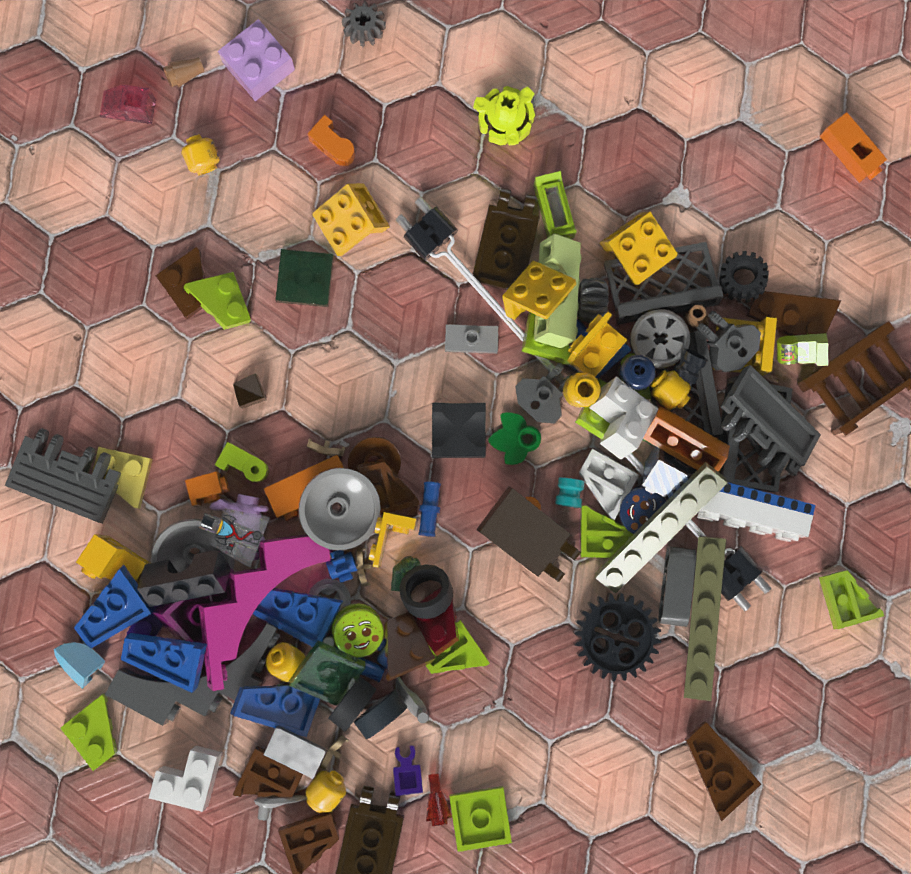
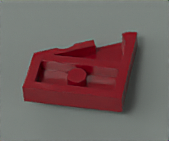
M442 587L434 591L432 594H430L420 602L423 603L431 601L432 599L437 597V595L441 592ZM453 598L446 611L437 617L423 619L413 616L426 642L436 656L459 641L458 628L456 626V608L454 607Z

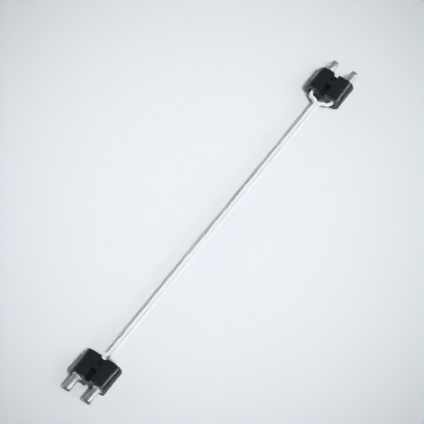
M419 197L415 204L425 214L419 223L412 226L402 214L396 218V222L406 232L404 235L405 240L424 261L431 256L439 258L445 255L523 342L525 334L513 319L506 316L505 310L451 251V247L455 242L453 236L458 232V229L437 206L432 209L422 197ZM451 239V242L447 247V252L442 251L438 254H435L439 250V247H441L443 244L445 245ZM536 356L549 372L554 369L555 366L548 359ZM561 373L554 377L560 384L565 379ZM633 453L625 456L643 476L644 466ZM692 519L686 524L697 538L699 536H706ZM742 546L735 550L726 548L725 553H731L724 560L721 594L727 601L733 598L745 612L751 607V604L740 592L747 584L753 581L764 594L772 588L760 575L763 569Z

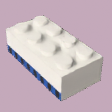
M727 483L697 513V518L713 522V520L719 521V519L724 520L723 525L732 528H745V526L750 527L749 532L760 535L775 533L776 539L791 542V540L798 541L799 538L809 536L816 505Z

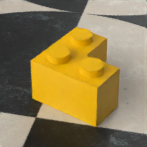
M98 534L93 535L76 561L77 564L82 566L81 572L93 579L96 577L101 579L106 577L112 580L117 571L125 565L137 584H139L144 565L150 563L112 537Z

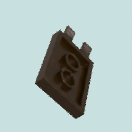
M501 188L497 206L489 204L473 276L482 285L508 290L529 266L540 216L533 215L537 196L526 194L523 210L508 206L511 190Z
M509 486L476 529L537 577L544 571L557 582H560L565 575L564 572L553 565L561 552L574 561L581 553L566 541L570 535L569 532Z
M363 786L359 805L351 804L336 874H392L404 815L397 814L400 796H396L395 792L390 791L387 807L371 804L374 787Z

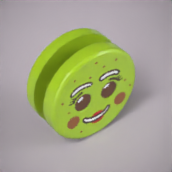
M356 603L345 606L337 613L332 623V635L336 646L342 653L350 657L361 658L372 654L378 649L383 640L384 628L377 612L373 608L365 604Z

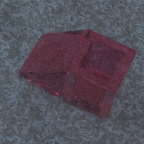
M120 85L104 90L100 117L152 124L156 99L151 90L145 87Z

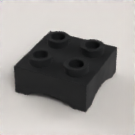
M432 403V458L486 457V403Z

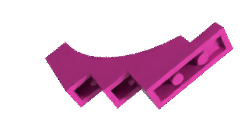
M307 534L261 540L258 544L260 568L230 572L231 600L199 605L203 643L207 644L204 655L207 686L212 691L224 689L223 681H227V670L225 664H221V661L236 659L244 629L260 602L273 588L290 575L306 567L330 561L332 549L318 545Z

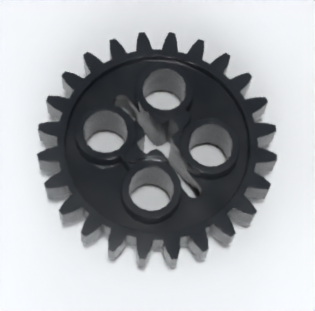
M620 592L616 600L611 593H608L607 601L597 596L598 605L596 606L588 602L590 611H580L585 617L584 620H575L581 626V629L573 631V634L580 636V639L574 641L573 644L582 647L576 653L577 656H586L582 664L588 666L592 663L591 673L594 674L600 669V677L604 679L609 673L612 681L616 680L617 674H620L623 681L627 680V673L636 678V669L638 668L646 672L645 661L651 664L654 663L650 658V654H659V651L653 648V645L661 643L660 639L654 637V634L661 632V629L652 626L658 619L656 617L648 618L652 609L648 607L642 610L644 602L639 600L634 604V596L629 595L626 601H624V595ZM613 612L615 615L614 623L611 626H605L603 624L604 615ZM638 622L640 631L638 634L631 636L628 633V627L631 623ZM595 627H600L615 634L619 632L625 638L639 642V646L635 647L621 640L615 641L610 636L598 633L594 629ZM598 638H604L606 641V646L602 651H595L593 648V644ZM628 647L631 655L629 659L621 661L619 659V652L621 649Z

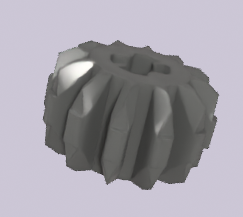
M365 0L362 6H358L354 2L353 10H345L346 17L342 19V26L345 27L343 31L346 37H350L352 44L360 41V46L364 47L365 42L369 41L374 46V38L382 39V30L386 29V22L383 21L384 13L377 11L378 8L375 3L368 7Z
M590 278L581 281L578 290L579 309L577 312L580 321L591 323L598 314L602 317L606 314L609 292L605 280Z

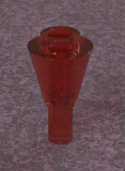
M439 773L428 775L430 793L426 822L431 821L432 826L447 825V819L452 818L443 791H441Z

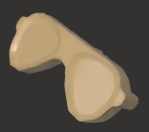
M311 439L308 440L307 447L313 451L330 456H343L345 450L344 447L342 449L329 448L330 441L325 440L324 447L312 442Z
M357 548L358 576L361 585L367 586L370 585V582L366 581L364 569H371L370 563L363 564V551L366 548Z
M343 735L337 738L325 754L320 768L328 771L327 766L332 756L339 759L342 754L336 750L345 741L348 742L349 739Z

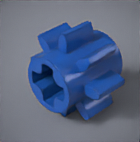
M344 550L331 552L332 559L326 562L331 579L339 578L340 583L353 579L352 573L358 571L352 552L346 554Z

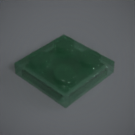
M281 249L275 301L278 303L329 307L334 255Z
M318 640L296 669L294 675L289 679V683L295 689L337 706L365 670V661Z

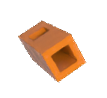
M847 112L828 126L820 135V138L859 183L866 177L871 181L883 171L880 166L888 159Z

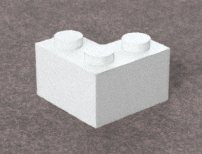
M617 376L601 387L599 399L589 407L610 423L600 444L619 459L638 449L658 411L657 407Z
M195 746L189 752L185 771L162 766L156 770L149 799L203 812L209 806L222 752Z

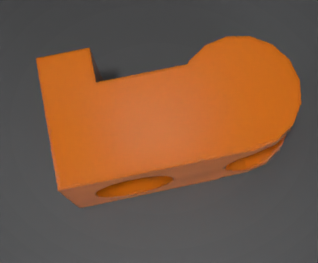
M324 114L307 133L309 141L336 164L349 166L355 159L353 143L347 138L339 137L332 131L334 129L333 121Z

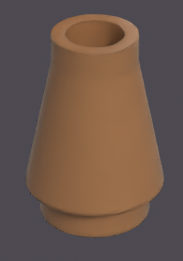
M199 57L190 60L168 62V66L163 67L171 87L177 86L179 88L197 75L204 73V67Z
M701 305L693 306L683 316V321L691 333L698 330L697 327L700 323L706 326L709 325L708 314Z

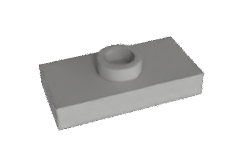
M446 324L445 352L497 354L498 326Z

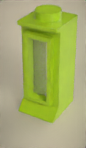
M561 171L535 177L533 187L547 238L557 234L573 239L577 231L562 182Z

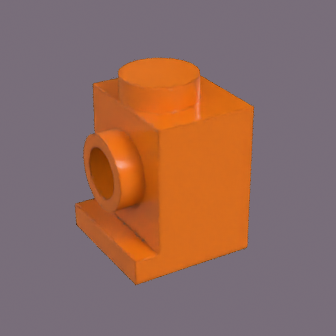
M217 471L185 480L193 507L202 506V500H204L205 504L216 502L220 499L219 495L230 491L226 476L222 477L221 473Z

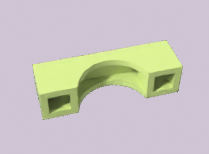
M553 234L540 243L539 263L576 279V286L548 319L535 316L534 341L562 348L574 342L578 333L579 268L582 257L580 254V242L557 234Z

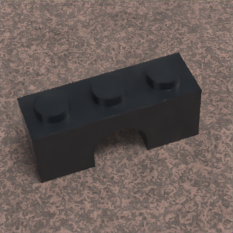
M219 549L194 554L190 566L179 573L170 560L144 565L137 590L149 607L224 593L231 567Z

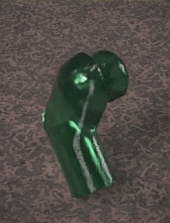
M412 556L404 557L393 567L391 591H399L401 580L406 573L416 566H420L418 558H413Z

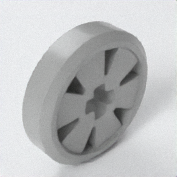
M662 309L649 311L642 315L633 326L630 335L632 352L635 355L648 357L653 362L655 369H665L677 364L681 360L680 355L683 349H688L690 344V333L683 319L671 311ZM657 334L660 336L664 334L666 336L664 340L666 344L659 343L656 345L654 343L656 338L653 335Z

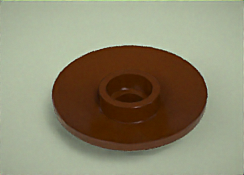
M368 437L359 441L351 449L348 456V469L359 473L357 465L369 462L371 456H377L378 460L384 459L398 475L401 467V457L397 447L391 441L382 437Z

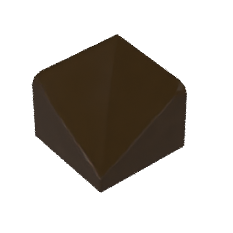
M256 373L233 384L237 402L241 409L267 400L259 376Z

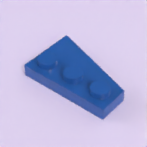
M125 565L117 571L113 579L74 627L84 643L90 648L97 646L155 610L154 606L149 607L137 590L138 584Z
M273 588L260 602L253 614L318 650L321 648L343 600Z
M130 633L124 639L121 660L193 693L198 688L207 644Z
M314 683L240 687L230 714L272 728L281 726L299 736L307 738L325 685Z

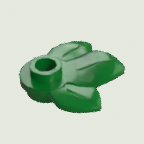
M512 412L502 413L500 418L503 429L492 434L488 442L496 450L505 452V464L516 465L525 460L528 452H532L539 447L541 434L537 428L527 425L521 415ZM524 435H531L533 441L530 444H526L523 441Z

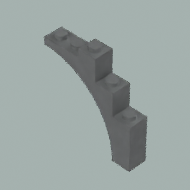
M267 623L250 648L226 666L227 681H223V690L212 691L207 686V676L200 677L198 688L191 693L165 680L150 678L123 668L117 671L105 695L162 726L167 724L169 720L173 722L181 709L178 706L179 703L203 716L210 714L211 711L215 713L223 699L219 696L220 693L235 701L240 687L262 685L264 680L255 676V673L260 674L266 665L265 654L269 648L272 649L276 646L281 636L277 633L279 628Z

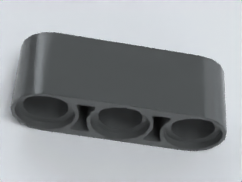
M667 547L658 615L660 624L687 627L696 567L695 549Z

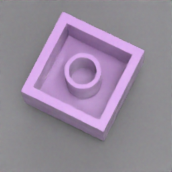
M259 19L218 50L223 64L254 101H257L295 70L290 55Z

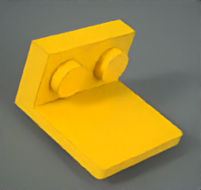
M364 183L345 185L313 212V217L337 256H343L369 234L383 233L390 227Z
M651 211L639 213L599 242L604 251H613L635 285L643 282L678 255Z
M533 260L502 295L506 316L516 320L522 312L527 310L537 316L548 319L576 286V279Z
M609 311L603 317L598 314L586 329L587 336L584 337L581 334L568 350L571 355L567 361L580 372H587L596 377L627 341L626 338L607 323L612 316Z
M766 317L761 322L723 318L728 324L754 325L761 332L759 350L744 367L751 365L762 376L771 372L777 318ZM742 369L729 372L741 373Z
M384 512L383 518H377L375 533L379 534L377 545L372 544L369 560L374 561L373 567H381L389 525L393 526V532L409 535V530L415 531L417 519Z

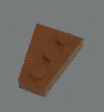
M764 291L762 295L759 294L758 299L753 300L746 316L759 322L766 317L777 318L776 330L789 336L827 334L841 300Z
M703 721L685 738L719 819L723 821L762 784L706 721Z

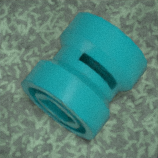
M559 477L558 487L560 490L556 496L555 504L581 508L582 499L580 494L584 489L585 481Z

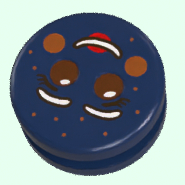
M643 485L633 488L624 497L620 505V518L624 527L634 534L668 499L656 492L652 494L646 491Z

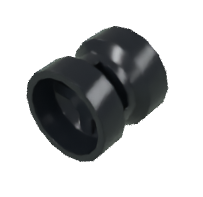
M684 348L680 355L681 361L674 366L673 370L684 381L696 384L699 378L698 372L705 367L708 359L691 349Z

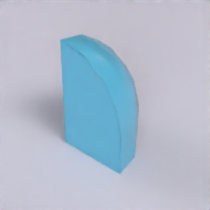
M72 642L62 644L54 649L58 663L82 689L92 680L90 675L98 668L101 669L105 663V660L85 644Z

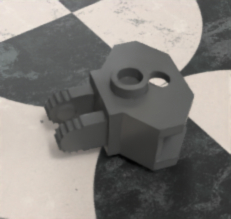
M711 311L708 317L719 327L715 334L703 323H700L697 327L698 331L708 340L711 366L715 370H721L722 372L741 370L759 350L761 332L754 325L728 324L719 314Z
M558 363L546 377L543 376L540 380L522 378L515 386L518 404L537 422L555 424L562 417L560 398L563 396L564 383L570 376L564 379L558 389L551 383L553 378L562 372L564 366L561 363ZM533 401H538L540 403L538 409L531 408V403Z

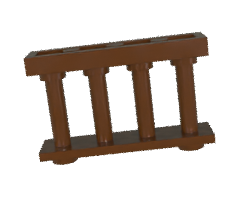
M890 321L870 332L829 361L827 366H822L797 384L803 393L810 389L813 393L816 391L840 425L831 431L833 435L842 432L845 436L858 428L856 423L903 389L911 390V371L888 341L890 340L888 334L895 330ZM872 345H875L876 348L880 347L903 379L893 388L889 386L867 356L869 354L867 349ZM851 360H854L855 363H860L882 393L872 403L867 400L846 371L848 368L845 364ZM831 374L839 378L861 409L850 418H848L825 386L827 383L824 379Z

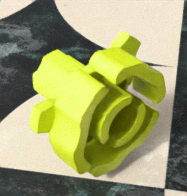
M505 86L501 93L495 88L485 97H476L473 109L479 112L478 123L480 132L482 134L488 132V125L485 122V116L487 115L491 125L498 132L505 133L497 134L490 130L488 135L489 142L498 145H516L530 134L531 124H533L535 118L533 104L531 103L535 95L528 86L521 89V91ZM527 113V124L522 130L517 131L516 129H518L523 124Z

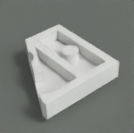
M594 449L590 451L579 471L580 476L609 518L615 520L620 511L622 500L631 491L639 474Z

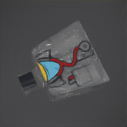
M224 508L220 518L204 513L199 528L213 533L210 542L213 547L251 567L269 517Z

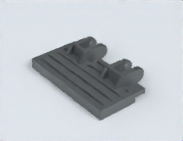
M751 365L742 369L721 405V408L727 413L721 427L728 431L740 420L732 438L736 442H740L750 432L749 435L763 447L757 459L761 466L769 464L772 457L776 455L768 470L772 477L778 476L784 470L783 468L791 476H796L800 467L805 466L821 436Z
M43 428L40 429L34 439L25 436L4 486L103 524L119 486L117 483L121 475L120 472L109 469L106 478L103 479L109 466L111 455L105 452L101 453L93 473L89 474L96 455L95 448L90 446L86 448L82 457L62 450L58 461H56L64 442L61 435L55 434L52 437L44 456L42 452L47 443L49 431Z

